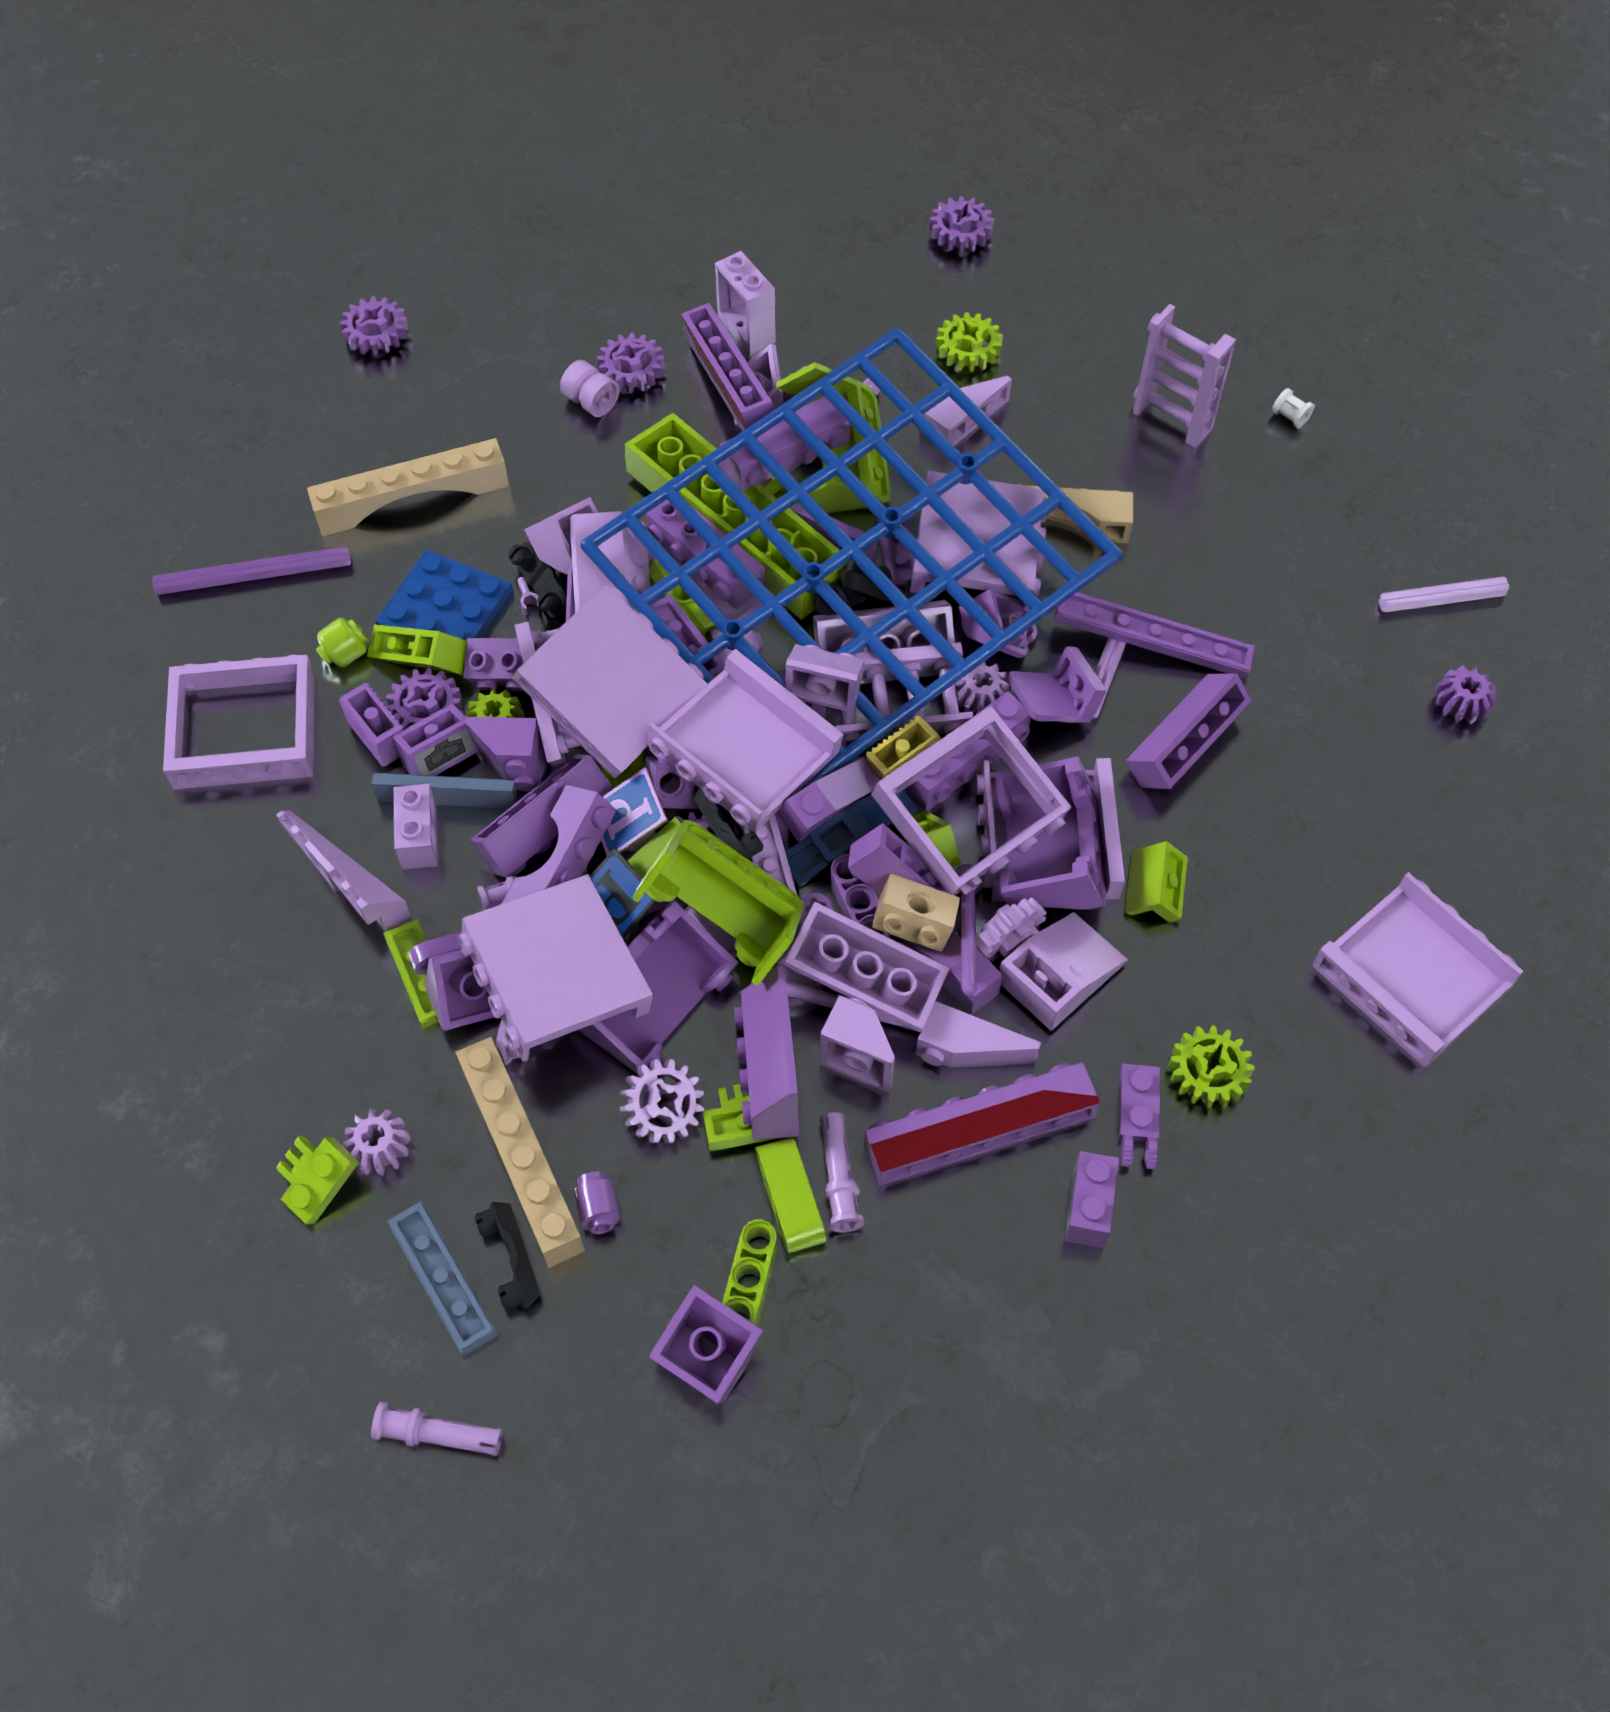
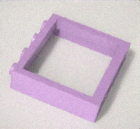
M292 654L286 657H259L252 660L219 661L217 663L185 664L183 666L169 667L163 772L172 789L313 777L315 673L308 655ZM296 681L295 747L182 758L185 691Z
M991 705L877 782L871 794L945 891L954 896L960 891L964 895L972 892L982 883L980 877L988 871L993 875L1000 872L1011 862L1008 857L1016 851L1021 855L1028 852L1039 842L1036 837L1046 831L1048 835L1056 832L1066 823L1063 817L1071 809L1069 803ZM984 735L1046 815L958 876L896 795Z

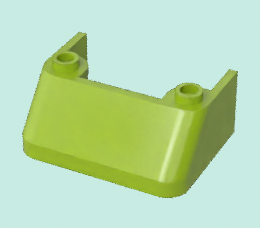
M814 362L776 382V388L796 396L833 370ZM847 376L833 386L876 431L881 428L877 398L868 385ZM821 394L811 402H814L824 396ZM850 424L849 442L831 451L839 457L865 438ZM873 449L848 468L884 504L891 499L887 461ZM837 475L809 494L826 513L867 508Z
M684 820L632 896L637 902H639L645 892L658 902H671L675 897H678L736 938L735 948L737 950V957L747 966L756 967L751 981L756 986L760 984L793 942L804 909L802 900L792 890L691 820Z

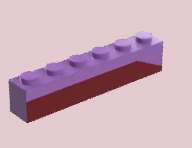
M710 303L681 313L690 346L742 432L774 411L771 399Z
M1083 1062L1072 1066L1070 1063H1063L1053 1067L1049 1073L1037 1077L1034 1074L1024 1075L1015 1080L1014 1084L1002 1088L998 1085H993L982 1089L978 1095L964 1099L960 1096L951 1098L938 1108L927 1110V1108L915 1109L909 1112L906 1118L893 1122L889 1119L877 1121L869 1129L865 1130L864 1146L877 1182L881 1186L1095 1118L1100 1101Z

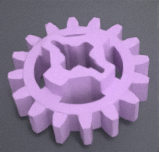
M1033 897L1028 900L1026 898L1022 899L1018 905L1014 903L1011 907L1008 904L1001 907L995 916L983 925L982 933L979 934L980 939L976 941V948L991 963H998L1003 957L1007 958L1028 938L1039 933L1038 930L1041 928L1039 924L1046 920L1045 915L1047 912Z
M659 1059L652 1060L649 1065L650 1070L644 1064L637 1066L636 1070L639 1077L627 1076L625 1080L631 1088L630 1090L620 1091V1095L628 1099V1104L621 1106L620 1111L630 1112L631 1115L625 1122L626 1126L637 1124L639 1127L636 1131V1136L644 1137L649 1133L650 1143H658L661 1136L665 1143L674 1142L675 1134L680 1138L688 1136L685 1126H697L699 1122L693 1117L694 1112L704 1111L703 1106L696 1104V1098L702 1097L704 1091H695L693 1085L699 1080L698 1077L687 1078L685 1075L689 1067L686 1065L680 1066L675 1070V1060L672 1059L666 1060L663 1067ZM657 1075L667 1076L676 1082L671 1085L665 1084L662 1078L658 1079ZM642 1090L643 1097L641 1105H639V1096ZM665 1094L667 1100L663 1103L664 1107L659 1108L657 1102L661 1100L660 1095ZM683 1097H684V1109H683V1112H682L681 1107H682V1102H683ZM654 1117L659 1118L662 1124H666L667 1127L655 1126L648 1120Z

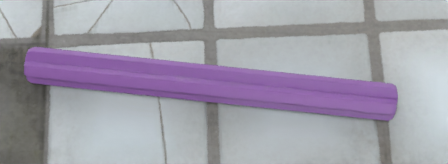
M342 546L153 576L152 585L155 593L162 595L349 566L351 564V554L348 547Z

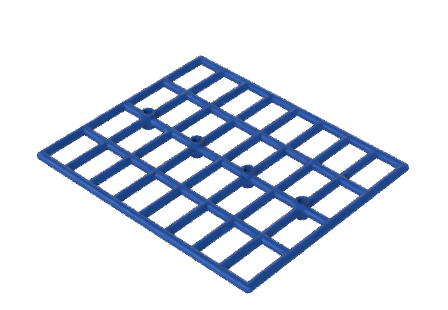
M900 328L893 329L596 530L580 543L584 553L615 588L624 594L631 606L651 621L653 630L662 639L670 640L677 647L678 655L687 664L692 663L702 672L703 680L707 684L714 677L703 664L727 648L729 650H738L785 688V681L750 644L744 635L773 615L799 645H815L820 647L784 608L804 592H808L811 594L818 593L857 635L856 638L836 651V654L849 653L856 655L865 647H868L914 696L885 718L859 690L855 706L874 727L844 748L841 744L839 753L799 791L844 767L1119 562L1123 557L1121 549ZM896 343L939 386L938 389L914 405L871 362L872 359ZM858 369L902 412L877 431L833 387ZM821 394L865 438L839 457L795 413ZM950 397L994 442L975 455L972 453L961 454L923 414ZM783 420L826 464L824 468L800 484L756 439ZM910 423H913L956 467V469L932 486H929L886 442L887 439ZM744 446L788 491L761 511L718 466L719 463ZM875 449L919 495L899 509L896 507L886 508L848 467ZM1003 451L1049 497L1024 516L977 470ZM705 473L714 480L749 518L723 538H720L678 492ZM836 475L881 521L854 541L809 495ZM959 482L961 484L972 483L1011 525L987 543H984L940 496ZM665 500L669 501L710 546L682 566L674 560L638 520ZM798 502L841 547V550L822 564L817 562L808 563L770 521ZM928 504L974 551L948 571L901 524ZM1058 507L1105 553L1103 557L1080 574L1033 527L1034 524ZM625 527L635 535L669 573L668 576L642 594L636 591L598 548L600 544ZM758 529L802 575V578L775 597L731 550L732 547ZM1021 534L1068 581V583L1043 601L995 554ZM883 536L886 538L896 537L936 580L907 599L863 551ZM720 557L763 605L741 621L728 619L690 576ZM851 559L897 607L871 627H868L824 580V578ZM982 562H985L1030 609L1029 612L1004 630L957 582V580ZM678 585L723 633L695 654L685 646L650 606V604ZM944 590L992 638L965 659L918 610ZM905 618L919 630L953 667L926 688L879 639V637Z

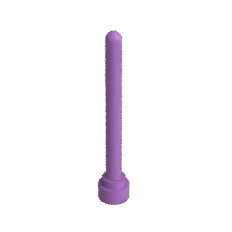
M960 865L955 869V872L960 876L974 865ZM982 883L967 895H964L962 891L959 892L961 895L962 992L967 996H972L977 991L975 895L981 890Z

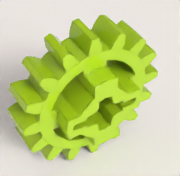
M965 312L964 318L954 314L952 322L944 320L943 327L938 328L936 350H939V358H947L948 366L954 363L958 364V370L960 371L964 366H968L970 372H974L975 366H979L983 370L986 369L987 362L994 364L996 356L1001 355L1003 334L999 333L1000 326H991V318H987L984 321L981 320L980 313H977L974 318L970 317L968 312Z
M1215 1025L1211 1026L1209 1033H1204L1203 1029L1198 1026L1195 1028L1193 1037L1185 1032L1180 1043H1175L1171 1052L1174 1056L1171 1057L1168 1064L1169 1068L1175 1069L1170 1079L1172 1082L1182 1083L1179 1089L1180 1095L1188 1091L1193 1094L1191 1103L1195 1104L1202 1098L1205 1099L1207 1108L1212 1107L1214 1100H1218L1222 1107H1227L1230 1097L1238 1101L1243 1094L1242 1090L1248 1089L1252 1081L1249 1077H1251L1255 1068L1254 1065L1247 1063L1252 1053L1251 1051L1240 1050L1244 1042L1242 1038L1234 1042L1230 1040V1030L1227 1029L1223 1035H1219ZM1216 1059L1215 1068L1207 1075L1208 1064H1211L1212 1060Z

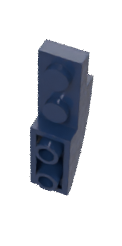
M905 790L896 795L911 815L918 811ZM870 794L808 833V837L785 852L793 879L799 887H802L830 868L836 857L850 854L851 844L882 823L889 829L895 827L894 823Z

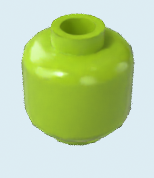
M340 617L317 633L320 646L316 648V651L327 665L334 662L339 667H346L365 654L367 650L365 642L369 639L353 618L348 621Z

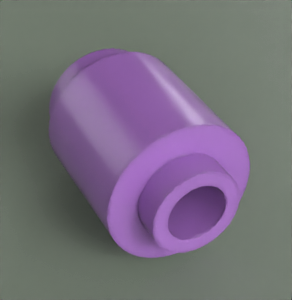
M601 1171L589 1172L580 1176L576 1180L577 1187L574 1189L582 1228L590 1230L593 1234H602L612 1230L614 1224L620 1220L612 1181L607 1179L606 1173Z

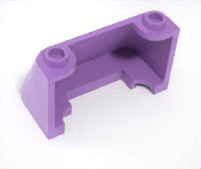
M1079 756L1040 764L1039 767L1069 803L1071 809L1063 817L1066 823L1051 835H1048L1046 831L1036 837L1039 842L1028 852L1021 855L1016 851L1008 857L1011 861L1008 864V868L1002 869L1000 877L995 879L999 899H1005L1008 905L1014 903L1018 905L1022 899L1026 898L1028 900L1033 897L1042 907L1092 910L1105 907L1106 896L1097 798L1091 781ZM1012 771L996 774V789L992 790V801L995 809L1001 810L1005 817L1007 843L1046 814Z
M675 900L654 913L626 943L653 994L649 1013L635 1018L632 1011L628 1010L578 1030L635 1073H637L636 1067L644 1064L650 1070V1061L662 1060L663 1056L659 1053L663 1048L661 1044L706 993L714 988L721 991L729 984L734 977L731 971L739 963Z

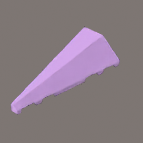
M286 810L276 814L280 823L334 891L340 890L367 925L377 920L387 932L412 918L406 901L292 811Z

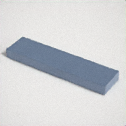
M373 773L371 783L377 801L384 803H394L393 787L430 784L435 803L440 806L509 809L519 800L513 780Z
M422 1200L387 1220L389 1227L462 1356L464 1357L498 1336L494 1325Z

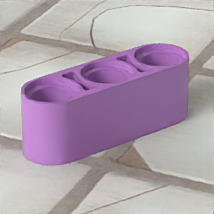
M849 854L836 857L831 865V890L841 914L890 938V934L872 928L879 901L875 891L862 880H858L855 877L852 879H842L840 877L842 875H852L848 869ZM862 904L867 906V908L859 910L852 906Z

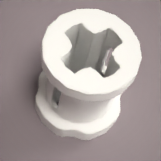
M1287 388L1278 396L1272 407V413L1285 416L1294 422V427L1300 429L1311 417L1315 405L1311 402H1303L1293 395L1291 389Z

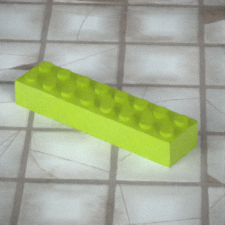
M671 413L625 443L626 471L653 493L717 448L677 415ZM707 473L678 491L692 507L726 535L749 519ZM760 484L742 491L760 511L777 500L774 495ZM789 508L770 521L808 563L817 562L822 564L840 551ZM759 529L738 543L741 548L765 567V587L773 595H778L802 578V575ZM848 562L828 575L824 580L830 584L841 579L840 572L846 570ZM804 592L786 605V607L802 620L816 610L814 600L817 593Z

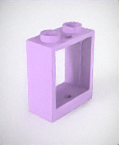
M742 251L716 262L715 274L719 319L749 354L767 347L770 343H775V288Z

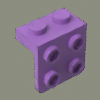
M1077 647L1065 648L1053 673L1011 671L1007 676L1008 683L1021 703L1027 708L1030 717L1039 722L1090 723L1107 692Z

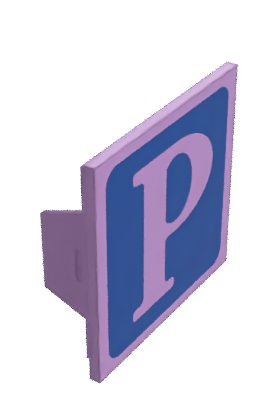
M646 767L603 796L617 810L601 839L606 855L608 856L614 848L620 854L625 850L637 852L656 835L655 830L668 822Z

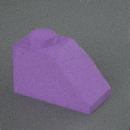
M988 589L973 598L1003 630L1029 612L1024 611V603L992 589ZM960 606L961 626L966 637L982 644L990 641L992 638ZM1036 625L1031 626L999 651L1018 658L1026 656L1029 650L1027 647L1029 642L1033 641L1038 634Z

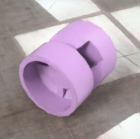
M580 359L573 362L564 372L560 382V391L574 403L581 404L582 408L594 417H601L608 413L615 405L619 395V385L606 374L600 373L593 365Z

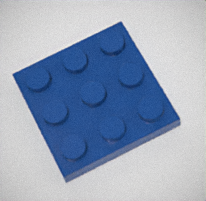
M426 549L379 614L375 624L440 631L466 641L468 638H482L513 592L512 583Z

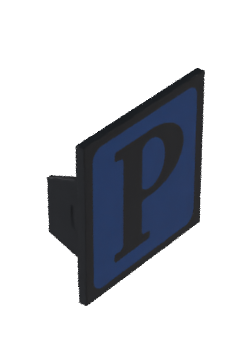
M615 848L590 875L594 887L624 940L657 901L648 896L646 892L639 902L632 898L643 877Z

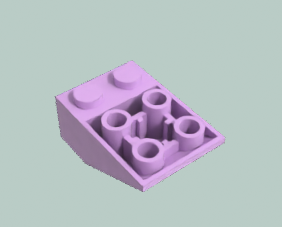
M1073 912L1028 938L1001 962L999 971L1003 975L1001 986L1052 1031L1117 972L1128 959Z

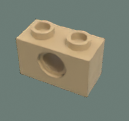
M890 873L879 897L872 928L942 952L954 929L960 897Z

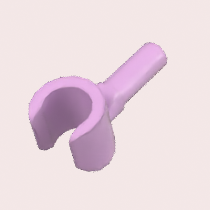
M524 577L518 578L517 581L522 592L520 600L522 613L525 616L528 615L526 606L529 604H535L540 612L541 607L538 605V595L530 592Z

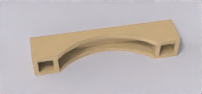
M494 438L307 487L321 535L326 536L352 529L377 509L413 494L453 490L480 495L509 487L502 453L497 439Z
M1028 486V487L1040 488L1039 486ZM1060 488L1114 543H1129L1133 525V492ZM1045 493L1043 496V501L1049 498ZM1059 507L1046 517V519L1069 525L1083 532Z
M492 1037L456 1051L455 1053L504 1163L548 1268L585 1252L580 1234Z

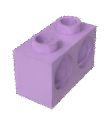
M430 784L393 787L394 849L402 870L438 866L437 808Z

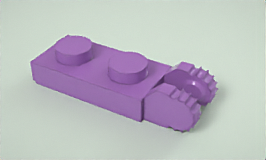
M1122 1063L1120 1068L1118 1140H1121V1165L1124 1167L1131 1166L1134 1159L1133 1142L1145 1143V1168L1155 1169L1160 1127V1067Z

